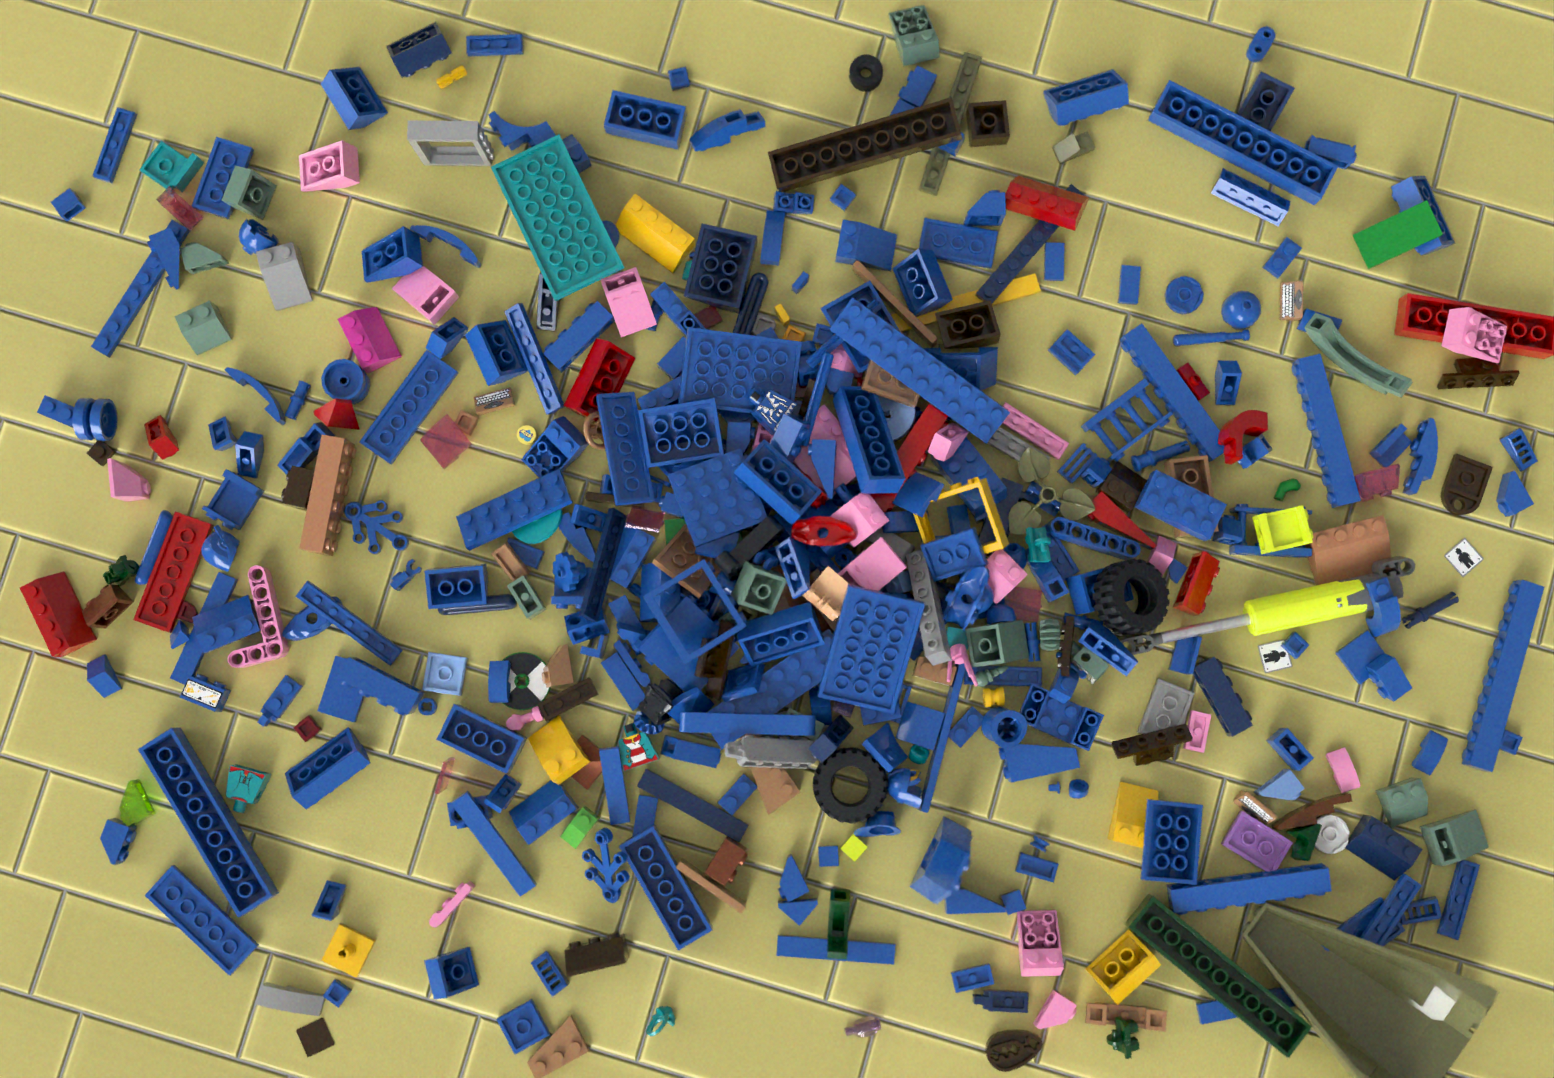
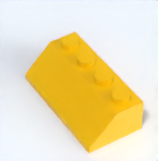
M634 194L625 205L615 224L622 236L671 273L676 271L696 245L693 236L637 194Z

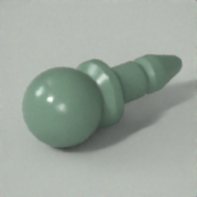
M999 666L991 671L986 669L984 672H977L975 677L978 686H986L988 682L993 681L994 677L1003 674L1008 669V666Z

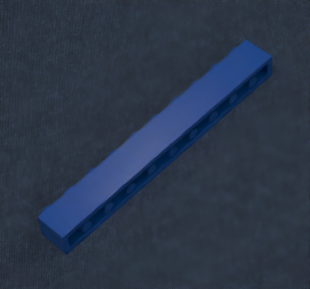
M1516 580L1509 587V598L1503 607L1504 616L1498 625V637L1493 643V655L1488 661L1489 669L1483 679L1484 687L1477 700V711L1472 717L1473 726L1467 735V747L1462 753L1463 765L1485 772H1493L1544 586L1525 580Z

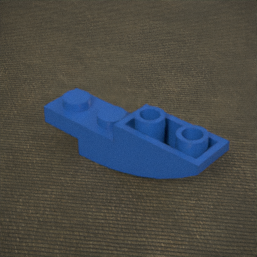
M741 109L711 121L698 130L689 140L695 152L704 151L708 148L731 143L730 136L764 128L765 120L759 111L744 115Z
M665 282L650 294L685 337L687 336V327L706 329Z
M1433 418L1420 422L1417 427V437L1410 445L1411 452L1409 455L1416 459L1410 465L1412 470L1410 475L1404 480V490L1402 492L1409 496L1418 492L1422 481L1432 478L1435 469L1438 436Z

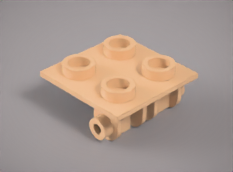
M828 566L810 586V590L805 592L803 596L833 621L841 613L840 610L849 583Z

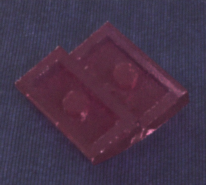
M448 414L439 420L420 439L443 469L457 460L458 456L472 445Z

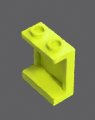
M1303 505L1252 517L1261 554L1307 545L1313 542V531L1309 528L1307 522L1309 519L1308 512L1304 509Z

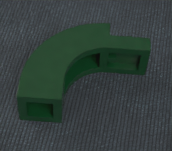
M831 888L827 958L847 960L850 890Z

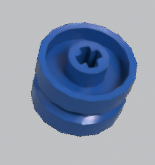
M347 359L331 362L324 369L321 377L322 387L326 394L333 399L352 400V405L363 401L370 389V379L367 373L356 363Z
M78 399L73 410V428L78 439H96L99 441H110L113 439L118 420L117 410L113 401L110 399Z

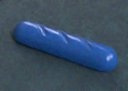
M167 510L161 511L138 569L135 578L136 584L144 585L148 583L173 519V515Z

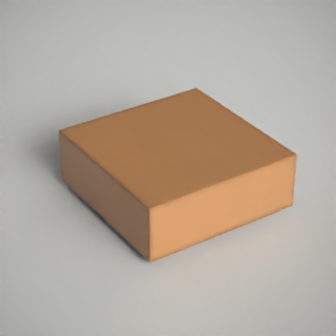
M461 410L453 427L471 436L479 418Z

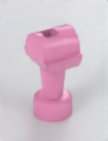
M536 706L532 708L530 713L524 715L513 714L512 717L507 719L506 726L510 730L520 731L524 728L525 724L533 720L540 722L544 720V717L539 707Z

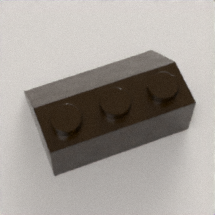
M619 932L608 934V938L600 939V936L588 939L587 943L581 944V941L569 943V947L565 949L567 977L625 964L629 959L625 934L619 935Z

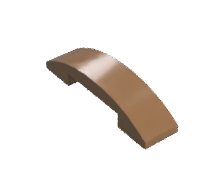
M1088 1002L1086 1005V1024L1115 1025V1017L1121 1016L1124 1020L1133 1019L1139 1028L1166 1032V1010L1126 1004L1117 1005L1115 1003Z

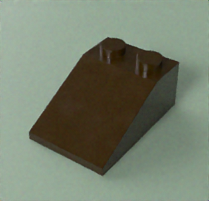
M991 300L935 313L944 349L978 348L999 343L1001 334Z

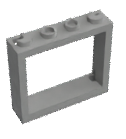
M408 121L407 140L424 166H491V160H494V148H491V142H488V137L484 134V128H481L478 121ZM429 142H473L475 147L431 146Z

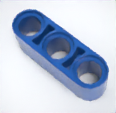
M897 511L884 513L889 519L882 526L884 534L919 532L912 512Z

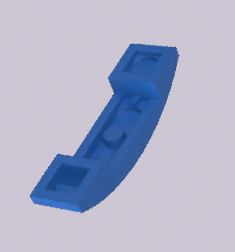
M411 226L410 230L429 243H431L433 237H436L461 250V258L480 269L481 264L472 250L453 234L431 226Z
M229 367L224 369L240 385L245 386L249 383L270 403L265 410L278 423L282 425L286 423L279 402L268 388L240 370Z

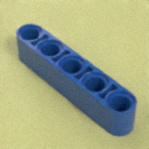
M1056 517L1046 525V531L1052 537L1122 560L1133 559L1141 552L1140 545L1133 540L1063 517ZM1054 523L1060 525V531L1055 530ZM1072 529L1078 531V537L1072 534ZM1090 535L1096 537V543L1090 540ZM1109 540L1114 543V549L1109 547ZM1127 546L1132 549V555L1127 553Z

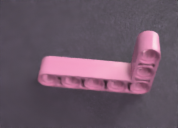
M255 565L248 571V579L264 643L232 651L228 656V663L235 668H246L283 658L289 651L287 639L282 636L284 626L271 572L266 567ZM259 570H262L263 575L258 580L256 574ZM265 588L267 595L262 598L261 591ZM268 607H270L272 612L271 615L267 617L265 614V610ZM274 625L276 632L274 635H271L270 628ZM277 644L281 647L278 654L274 652V647ZM258 649H260L262 652V655L259 659H257L255 656V653ZM239 654L243 657L240 664L237 663V656Z

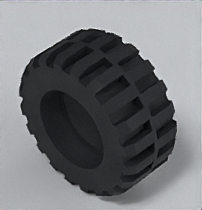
M1142 559L1116 562L1106 566L1096 578L1098 582L1094 583L1093 587L1095 590L1093 594V600H1095L1096 604L1094 605L1095 611H1098L1099 615L1097 616L1101 621L1105 622L1104 625L1108 629L1112 628V631L1117 634L1131 635L1151 631L1163 622V617L1168 612L1166 608L1170 603V599H1168L1170 593L1165 585L1167 582L1165 578L1161 577L1162 573L1158 569H1154L1155 566L1150 562L1146 563ZM1127 581L1133 585L1138 595V606L1135 613L1129 609L1125 602L1124 588Z
M853 747L840 748L823 762L820 761L815 770L813 792L816 801L823 812L832 819L838 820V822L853 824L866 821L867 818L873 817L879 808L881 809L884 799L887 797L888 781L885 770L870 753L862 749ZM848 766L859 768L868 779V791L865 797L859 802L852 804L841 802L832 791L834 775L840 769Z

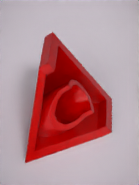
M335 398L313 411L314 415L328 427L360 430L352 400Z

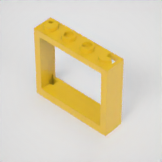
M974 477L967 480V484L961 485V482L950 485L949 490L944 491L942 489L937 500L978 487L996 537L994 541L981 544L984 554L1003 549L1009 545L986 478L979 480V477ZM925 512L923 518L913 513L923 543L936 540L927 513Z

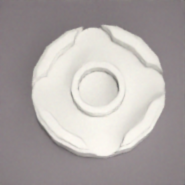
M1331 814L1321 815L1316 818L1317 824H1321L1322 827L1315 848L1327 854H1336L1342 851L1348 845L1350 835L1346 822L1340 817Z

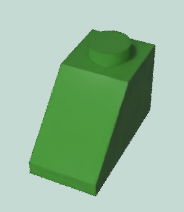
M584 806L560 837L576 849L600 817Z

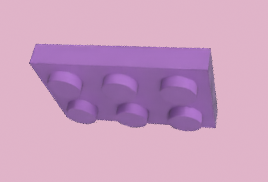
M1241 810L1221 842L1223 846L1266 872L1278 869L1293 843Z

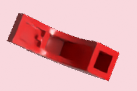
M1247 410L1228 421L1222 427L1218 437V444L1224 446L1223 453L1226 464L1232 465L1243 458V434L1257 437L1268 430L1267 412Z

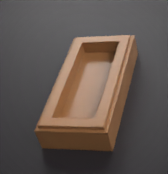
M508 542L491 553L512 582L530 573V570Z

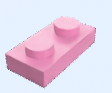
M1190 710L1187 727L1192 735V741L1184 743L1183 749L1204 753L1211 714Z

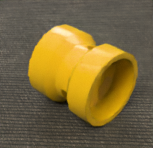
M996 687L995 690L983 688L984 707H991L994 704L997 706L1005 705L1003 687Z

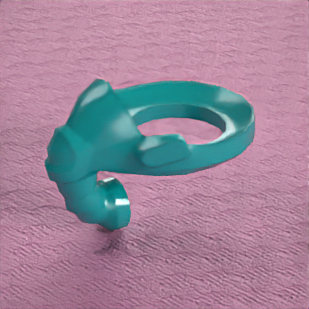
M669 1006L656 1008L657 1014L652 1016V1020L646 1029L647 1035L650 1037L655 1036L664 1028L666 1023L671 1026L675 1025V1015L672 1008ZM662 1021L659 1028L652 1032L656 1024Z

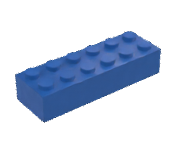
M840 386L833 399V404L861 493H898L906 478L878 395L862 390L861 386Z
M655 824L619 845L621 851L626 854L628 864L677 950L682 949L713 930L709 918L685 876L676 869L678 864Z

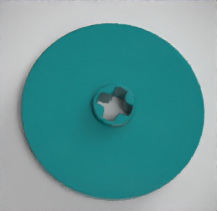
M562 508L512 531L517 539L527 544L543 542L551 537L559 527L562 519Z

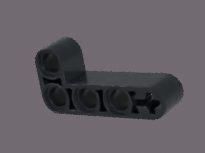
M769 515L730 553L725 550L719 554L714 561L716 567L731 582L736 580L741 573L745 561L754 563L753 559L756 554L764 549H768L784 533L785 527L772 515Z

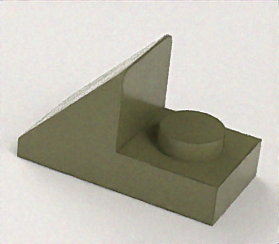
M1087 131L1077 136L1071 134L1052 148L1059 164H1062L1093 151L1095 146Z

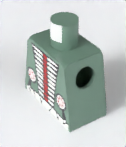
M1073 641V658L1071 663L1079 670L1085 671L1087 674L1086 679L1093 685L1107 671L1109 665L1087 647L1081 648ZM1081 657H1086L1088 662L1082 661Z

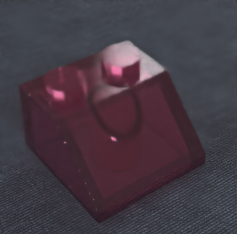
M1395 464L1354 476L1362 502L1374 499L1373 496L1380 494V497L1392 495V490L1398 489L1400 465Z

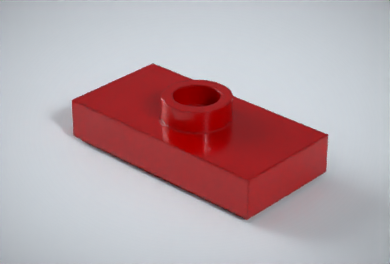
M1189 363L1176 370L1198 401L1210 393L1200 376L1196 374Z

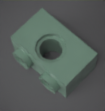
M523 575L507 585L527 619L531 620L547 610L526 576Z

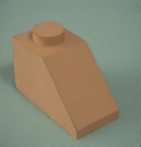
M567 644L559 646L543 668L542 681L546 684V688L574 683Z

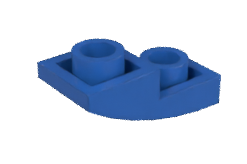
M775 192L773 211L790 214L813 213L814 195L800 192L795 194Z
M508 660L490 661L488 676V697L490 703L509 702L511 663Z
M1430 730L1421 742L1420 746L1422 749L1411 765L1430 776L1444 753L1448 739Z

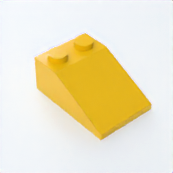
M559 715L528 737L544 770L550 779L558 785L591 762Z
M1120 781L1107 839L1143 848L1147 799L1158 800L1159 791Z

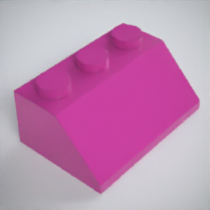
M377 307L354 310L338 318L362 369L368 374L402 357Z

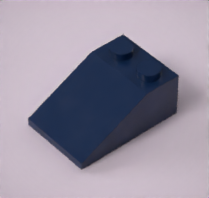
M1259 71L1237 115L1271 131L1295 88L1271 75Z

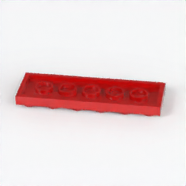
M175 511L133 620L172 633L183 600L186 598L202 557V545L210 535L213 524Z

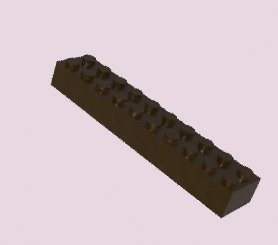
M950 97L768 152L776 187L779 192H786L962 140V135L953 100Z

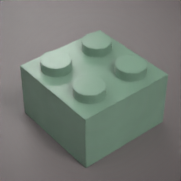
M745 561L731 596L740 605L773 615L787 581L777 571L765 570L762 566Z

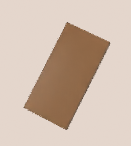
M684 858L680 860L676 869L739 913L744 911L746 908L744 900Z

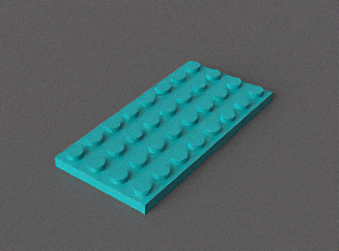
M560 134L491 167L555 301L624 269L623 263Z

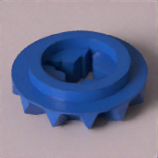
M637 711L634 717V724L640 731L647 734H658L663 730L665 723L656 726L651 720V724H649V718L642 711Z

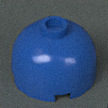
M246 219L239 229V240L243 245L242 248L250 255L256 254L257 251L277 246L279 240L274 234L270 237L266 231L268 229L253 219L249 221Z
M1241 290L1232 293L1226 298L1222 304L1221 314L1223 320L1231 325L1232 328L1243 330L1249 328L1258 320L1262 306L1255 294Z

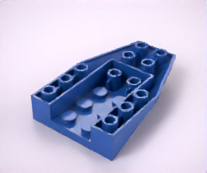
M943 816L910 887L936 905L952 894L954 889L957 890L962 881L960 876L963 870L967 871L971 863L969 857L971 853L972 831Z

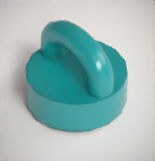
M913 745L908 757L916 764H925L929 757V750Z

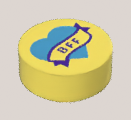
M525 425L517 431V438L522 444L531 445L536 441L537 433L533 427Z

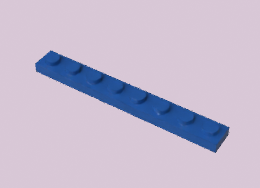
M171 220L167 228L171 227L181 247L190 230ZM151 251L91 346L109 358L165 272V269H160L156 259H159L156 251Z

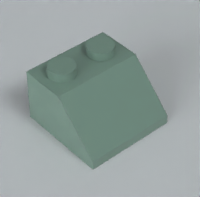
M235 166L222 201L237 210L263 220L277 185L252 169Z
M211 301L174 316L181 333L196 355L232 340L218 306Z
M1411 777L1376 790L1390 828L1428 814V795L1421 778Z

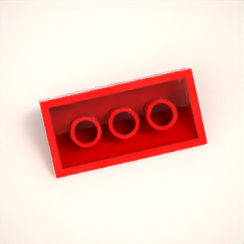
M1019 175L1010 182L1005 193L1007 210L1073 231L1076 230L1089 200L1087 196Z
M596 338L563 406L585 418L593 412H599L596 396L598 394L619 393L636 358L610 341ZM599 417L594 418L592 421L597 423Z
M64 571L38 578L20 587L52 657H64L97 640L92 627H89L85 622L82 606Z

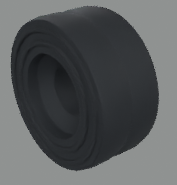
M868 54L855 58L849 70L851 84L856 89L864 92L878 87L883 75L881 62L876 57ZM868 69L871 71V75L863 77L861 71Z

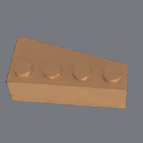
M745 734V735H744V736H746V735H753L754 738H761V737H763L761 734ZM750 767L768 815L800 793V790L785 768Z

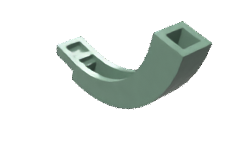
M1315 312L1304 328L1307 334L1324 355L1350 376L1368 387L1385 395L1391 393L1402 398L1412 385V379L1380 366L1356 350L1340 334L1331 318Z

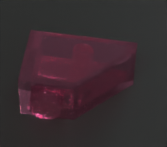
M170 186L156 199L190 231L203 218Z

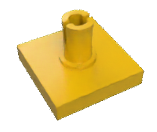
M341 923L338 925L321 961L357 978L376 940Z

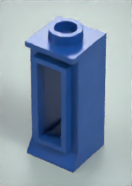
M1314 135L1309 137L1304 149L1342 169H1347L1355 162L1357 153H1355L1356 145L1350 147L1351 145L1316 138Z

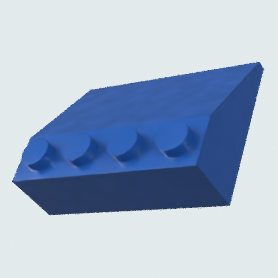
M871 281L862 284L820 308L828 323L832 326L852 297L865 306L874 299H877L882 304V308L876 314L899 330ZM846 341L841 343L857 372L860 374L866 371L870 359Z
M715 398L638 410L647 468L714 458L725 454Z
M1147 799L1141 880L1197 885L1203 805Z

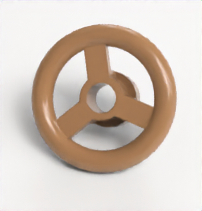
M593 412L585 419L583 432L586 441L591 447L602 450L605 449L600 417L596 424H590L594 418L599 417V412ZM599 438L600 440H602L603 443L598 444L594 442L592 439Z

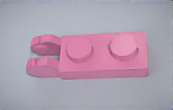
M471 881L466 884L462 882L455 890L457 894L452 899L449 897L442 904L444 909L432 915L429 919V925L432 927L441 925L474 889L475 885Z

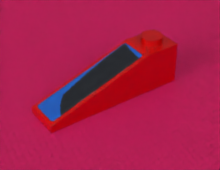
M1102 491L1091 500L1095 506V511L1085 516L1089 521H1094L1127 539L1133 540L1148 550L1154 549L1157 546Z

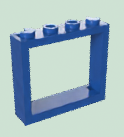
M705 559L643 596V599L684 665L746 627L745 622H747L743 613H738L734 606L737 604L731 595L727 596L723 590L726 588L720 578L716 579L713 574L715 572L713 565L710 561L706 563ZM702 568L737 625L689 655L657 605L654 597Z

